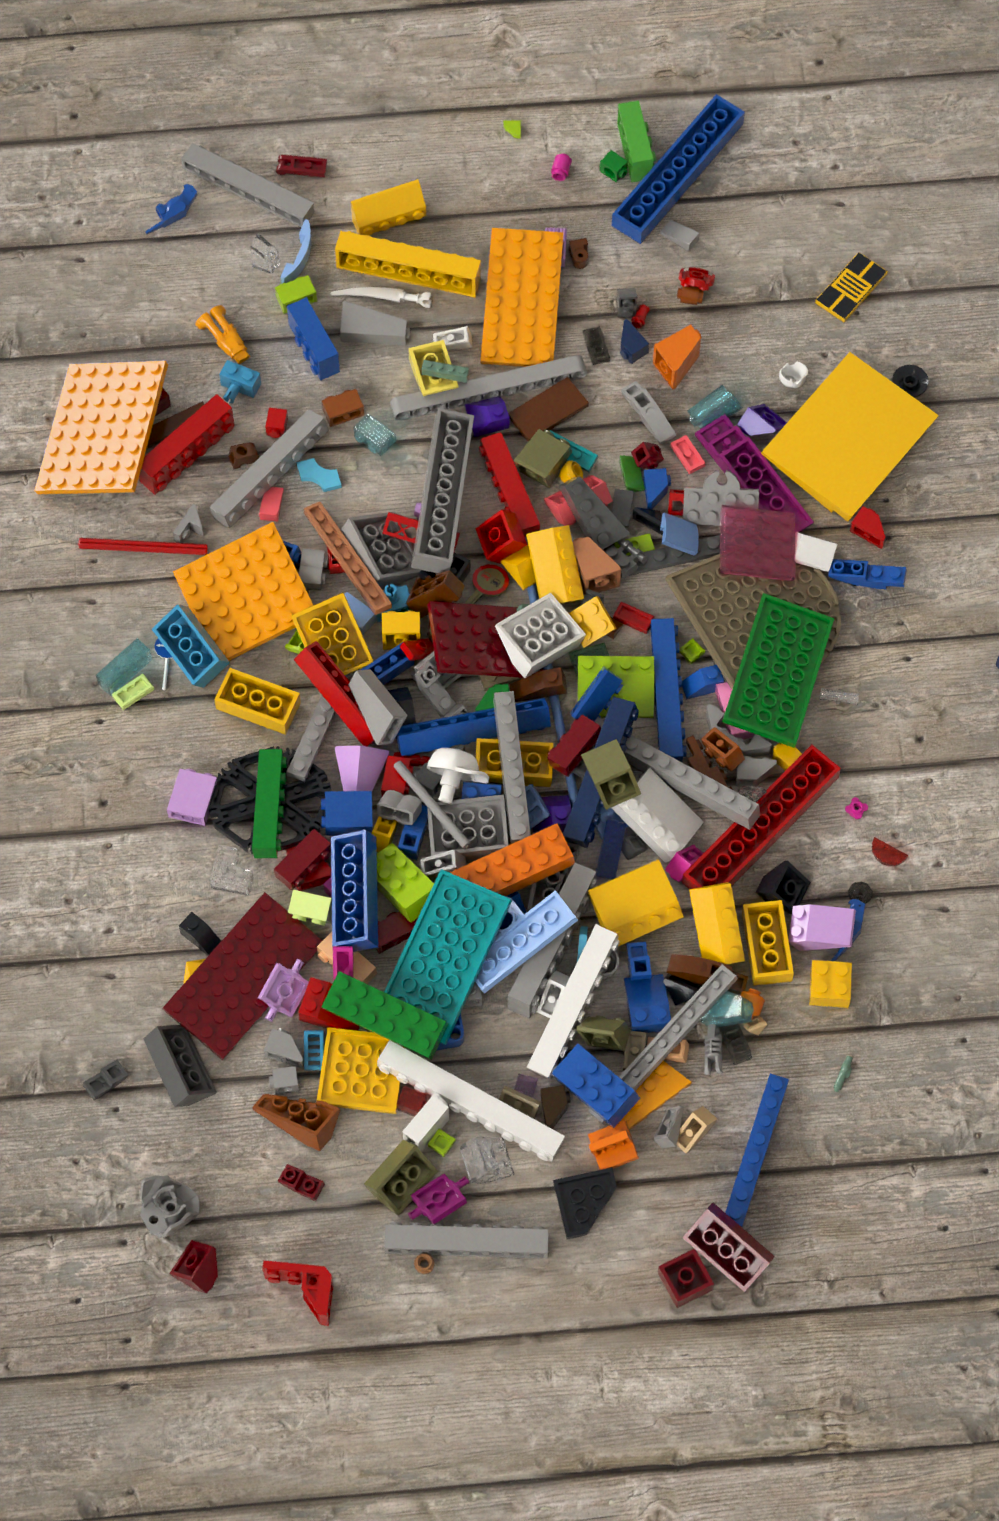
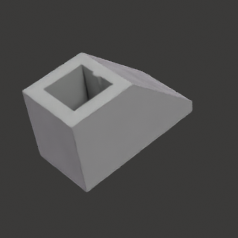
M744 756L745 760L737 766L736 786H758L775 772L777 760H772L768 757L754 759L750 756Z

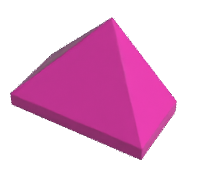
M333 946V982L339 971L354 977L353 946Z

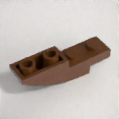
M694 735L686 738V744L692 754V757H689L687 761L689 767L728 787L725 782L727 777L724 771L719 770L718 766L710 769L712 766L708 756L704 757L701 751L703 746L700 740H696Z
M672 954L670 956L666 973L703 986L723 964L738 978L727 991L739 996L742 991H745L748 976L732 971V966L701 957Z

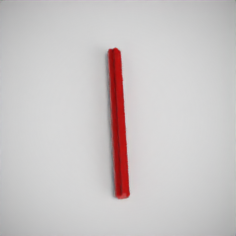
M79 538L78 541L80 549L207 555L208 553L207 544Z

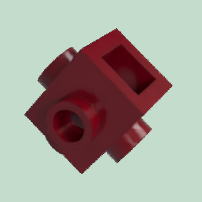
M642 442L631 451L639 468L655 469L664 460L661 448L657 444Z

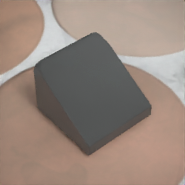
M637 834L624 837L618 844L627 860L648 850L643 840Z

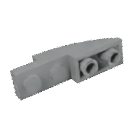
M637 381L621 389L622 395L638 413L643 424L660 445L676 436V433L656 402Z

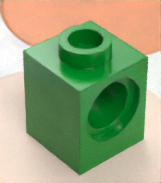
M610 150L600 161V172L614 182H617L620 178L626 176L628 161Z

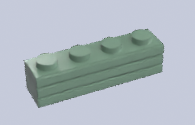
M429 360L423 361L421 369L422 375L467 383L469 368Z

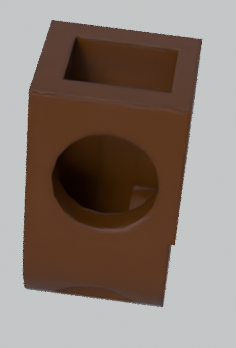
M587 238L569 241L568 249L573 266L577 269L585 268L588 264Z
M250 442L230 446L228 457L233 469H238L243 464L256 462L259 459V454L255 444Z

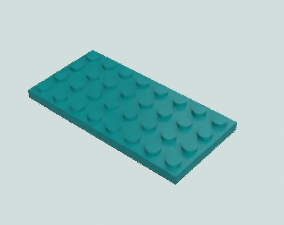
M441 869L384 992L446 1021L449 1025L440 1042L446 1045L512 900Z

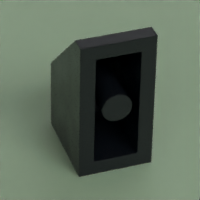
M193 912L179 925L180 934L207 956L221 942V939L208 924Z

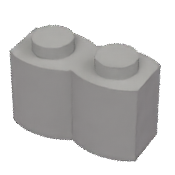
M303 548L299 576L306 589L321 590L322 584L325 585L326 573H323L324 568L328 567V557L325 556V551Z
M387 790L377 803L378 816L387 820H396L405 825H413L422 812L421 799L411 795L404 796L393 790Z

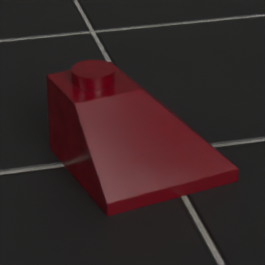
M191 1240L169 1274L194 1290L207 1294L218 1278L216 1248Z

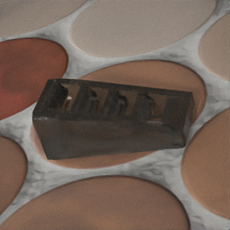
M738 1021L719 1026L733 1065L751 1060V1050ZM736 1029V1032L730 1033L728 1035L726 1034V1032Z

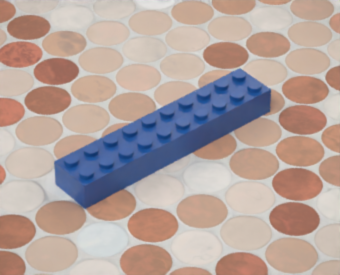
M716 94L612 214V227L641 244L742 127L745 111Z

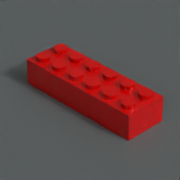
M216 394L144 456L139 481L154 495L159 491H163L167 484L177 479L185 468L191 467L199 456L201 457L207 452L208 448L217 444L223 435L232 431L235 426L232 407Z

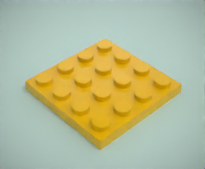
M328 1027L317 1100L339 1108L396 1114L400 1081L391 1073H383L377 1066L378 1058L389 1040L373 1032Z

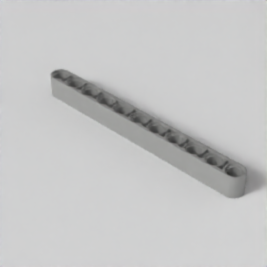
M575 355L467 380V383L458 382V388L423 396L421 391L393 398L390 403L395 419L406 420L436 413L438 408L449 410L497 396L505 397L552 386L566 377L571 381L578 380L587 375V370L582 356Z

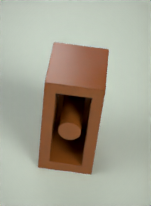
M356 389L346 390L342 394L329 396L322 400V409L330 427L364 416V406Z

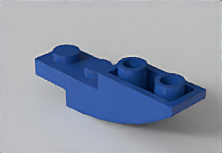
M833 559L828 576L848 584L887 590V586L904 587L907 569L906 567L869 565L868 561Z

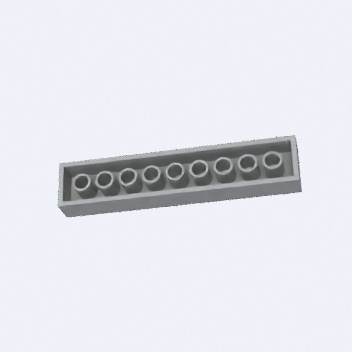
M442 408L437 410L411 568L434 573L449 571L451 568L474 415Z

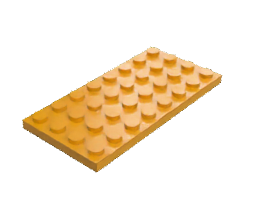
M492 228L481 364L528 367L554 360L564 232Z

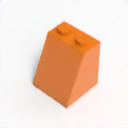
M691 324L654 345L653 364L672 390L677 388L699 357L702 337L700 332L694 329Z

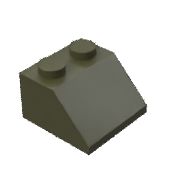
M597 1015L596 1017L588 1016L577 1026L576 1030L588 1046L625 1051L631 1029L623 1019L614 1018L612 1020Z

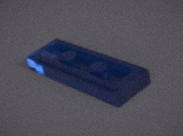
M607 819L596 876L611 880L616 878L626 823Z

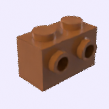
M716 727L701 738L705 754L709 758L713 757L716 759L720 767H726L732 772L745 760L740 747Z

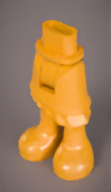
M223 305L215 306L210 310V315L208 312L201 315L195 325L200 330L207 328L217 340L216 344L230 356L232 360L242 364L250 358V355L247 353V347L244 345L234 324L231 323L229 325L225 319L226 309ZM212 318L219 323L224 333L219 330Z

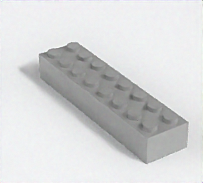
M576 862L574 863L559 896L578 921L524 963L508 994L509 1010L526 1018H530L532 1013L535 1014L540 1004L538 1001L544 993L548 979L556 971V964L562 962L565 954L563 952L565 946L569 947L571 944L573 930L577 931L581 923V914H585L589 907L588 901L590 896L588 890L597 887L596 871Z

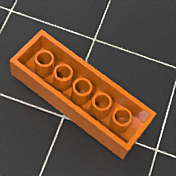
M556 823L450 873L500 895L507 896L573 866L575 860Z

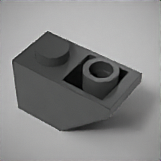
M617 289L618 317L628 318L635 316L637 308L636 289Z

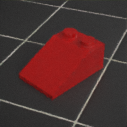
M310 977L298 1012L299 1020L323 1028L330 1027L358 1031L360 1026L322 1008L332 983Z

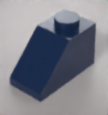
M625 319L620 354L625 360L633 364L649 353V343L631 322Z

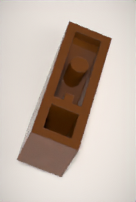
M561 667L542 670L527 678L509 684L510 691H514L515 702L567 694L566 676Z

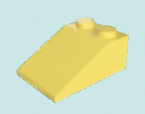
M444 340L409 348V361L423 396L458 388L457 381L422 375L421 369L424 360L451 364Z

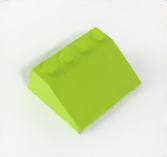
M578 656L577 702L604 666L623 680L621 683L623 685L622 689L618 694L614 693L610 700L613 697L635 702L639 710L638 718H654V656ZM609 707L606 710L602 709L599 713L601 718H606Z

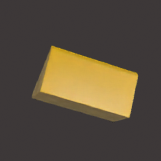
M528 545L501 561L522 590L536 583Z

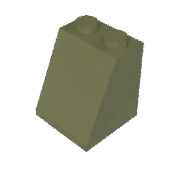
M538 429L517 455L514 463L520 473L550 489L560 473V469L571 455L572 449L568 441L562 438L558 440L550 431Z
M617 739L581 754L606 810L641 794L631 767Z

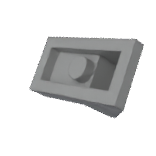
M194 504L173 532L174 540L177 543H182L184 539L187 540L191 531L204 536L197 507Z

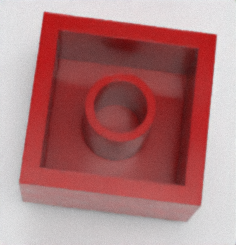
M501 509L475 528L486 560L501 564L503 559L528 545L516 513Z

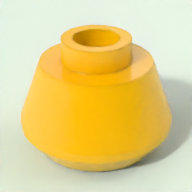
M569 460L560 469L559 476L561 481L565 483L573 477H581L583 479V471L577 462Z

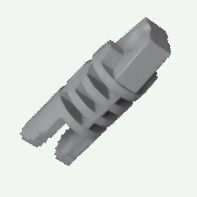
M716 1024L708 1025L707 1036H705L704 1040L705 1075L711 1074L712 1062L716 1064V1072L718 1074L722 1073V1034H719V1027Z

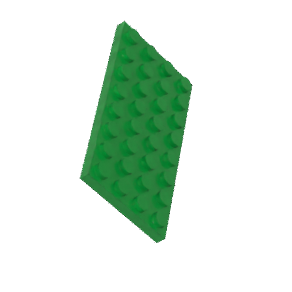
M763 593L722 722L795 748L834 618Z

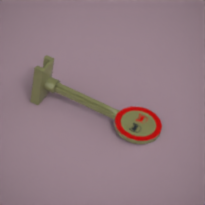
M491 564L477 568L472 576V584L476 591L465 601V604H475L482 596L496 597L506 592L509 586L507 572L503 568ZM430 627L429 640H430L431 643L433 644L432 634H431V627Z

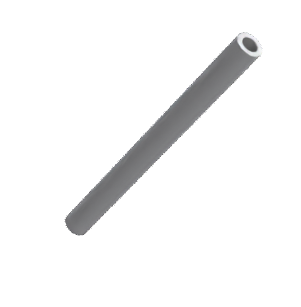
M402 761L396 762L393 767L458 844L463 849L468 848L471 844L470 841Z

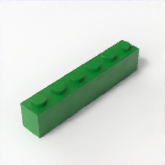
M259 749L252 842L254 858H278V851L282 849V841L279 839V834L283 833V823L280 822V817H284V806H281V801H285V789H282V785L286 784V773H283L284 768H287V757L283 756L282 749Z

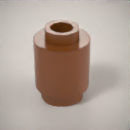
M682 286V288H678L677 299H680V303L702 304L704 290H700L695 286Z

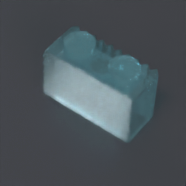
M369 413L354 426L355 439L359 443L368 445L369 450L374 454L377 453L382 456L396 442V434Z

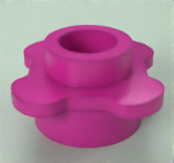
M857 797L852 798L850 805L845 807L846 813H849L855 819H861L864 811L868 810V805L860 802Z

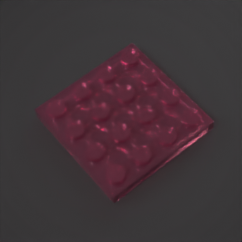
M722 505L720 508V573L794 581L796 578L795 513Z

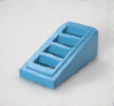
M324 1030L304 1031V1071H319L322 1068L324 1054ZM320 1037V1041H308V1038ZM308 1045H320V1049H308ZM308 1053H320V1057H308ZM308 1061H320V1065H308Z

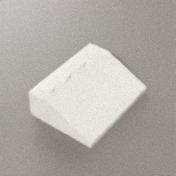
M552 593L545 595L495 625L512 664L524 678L579 647L586 636L584 631Z
M648 768L636 781L641 794L612 807V809L666 863L672 860L676 852L686 846L704 822L651 768Z

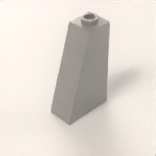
M343 301L340 328L341 342L406 346V339H410V328H407V320Z
M371 669L357 670L353 674L349 687L377 745L392 744L407 714Z

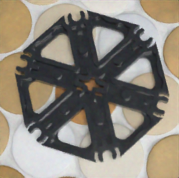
M286 748V752L283 753V756L287 757V768H284L283 773H286V779L287 770L296 752L292 749L290 755L289 748ZM259 751L232 759V762L227 763L228 768L231 769L229 771L221 769L222 775L218 773L217 783L209 806L210 818L218 817L212 820L215 829L247 853L250 848L251 854H253L254 824L251 836L247 840L239 837L229 827L235 822L254 817L257 778L245 770V767L258 763ZM312 764L309 771L312 776L306 778L305 782L299 780L282 785V789H285V801H281V806H284V817H280V821L293 829L297 836L282 842L281 851L297 846L313 829L320 832L321 816H325V810H321V803L318 815L315 818L310 817L294 805V803L313 797L325 798V791H332L330 782L323 784V782L328 781L325 771L315 764ZM228 785L235 787L247 796L225 805L220 804L224 788Z

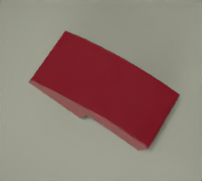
M289 1164L285 1166L278 1179V1183L315 1202L325 1185L322 1180L307 1175L303 1170Z

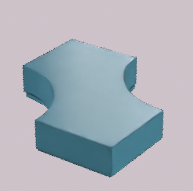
M314 458L296 462L302 482H314L322 488L323 492L342 488L337 469L329 470L322 468L316 463Z
M586 926L580 927L577 962L587 943L588 927Z

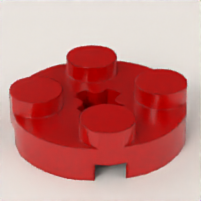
M689 267L688 271H684V268L680 269L678 277L682 286H695L700 290H709V286H713L715 281L714 274L712 276L708 275V270L696 267Z

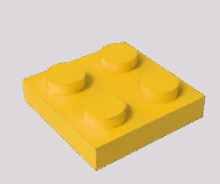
M599 596L592 598L568 613L586 634L581 642L583 648L590 646L617 629Z

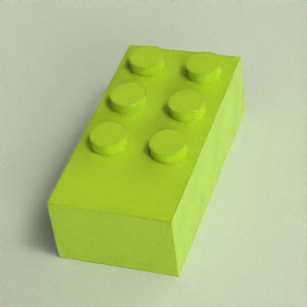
M391 843L377 853V889L410 922H413L419 917L434 883Z

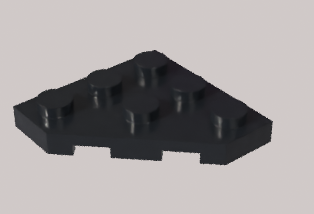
M612 1167L553 1180L566 1240L586 1236L617 1189Z

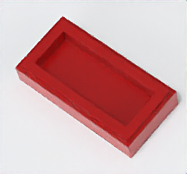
M621 601L613 618L624 625L647 634L651 626V619H655V616Z

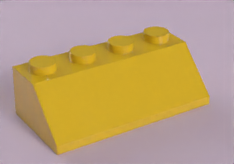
M417 179L352 200V221L359 235L370 236L373 233L385 231L391 227L404 225L406 222L426 216V204L419 180Z
M569 525L526 534L539 599L549 593H552L560 604L584 599Z
M726 882L689 889L701 958L724 964L745 961L731 883Z

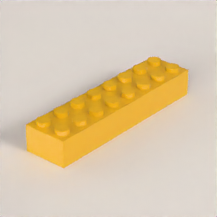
M340 231L335 247L336 267L339 269L476 298L481 281V260L476 258H467L454 253H444L440 250L425 249L421 246H411L403 242L397 243L387 239L373 238L369 235H359L351 231Z

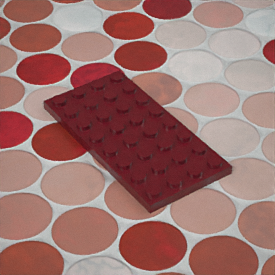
M264 892L165 1004L162 1010L223 1060L269 1008L267 1003L260 1000L258 996L276 963L281 964L287 969H292L296 959L304 962L300 969L301 971L316 954L317 946L323 940L298 919L292 918V914L288 913L285 908Z

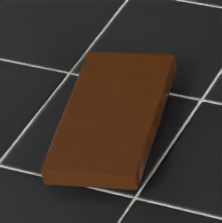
M566 377L508 414L509 419L529 442L538 429L550 431L587 408L589 402L572 381Z

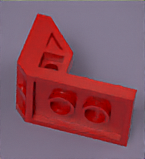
M263 1260L262 1269L265 1279H268V1282L280 1283V1281H288L291 1285H300L302 1283L301 1290L303 1291L304 1301L320 1325L329 1326L334 1284L332 1275L325 1266Z

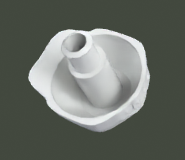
M437 749L427 764V769L442 775L440 782L442 788L438 799L443 803H453L455 789L459 788L461 780L487 783L489 781V776L485 772L479 771L477 759L460 749Z

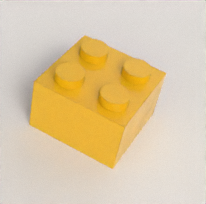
M410 610L406 612L388 611L382 613L383 650H391L404 641L421 639L420 612Z
M812 960L809 1005L849 1008L852 963Z

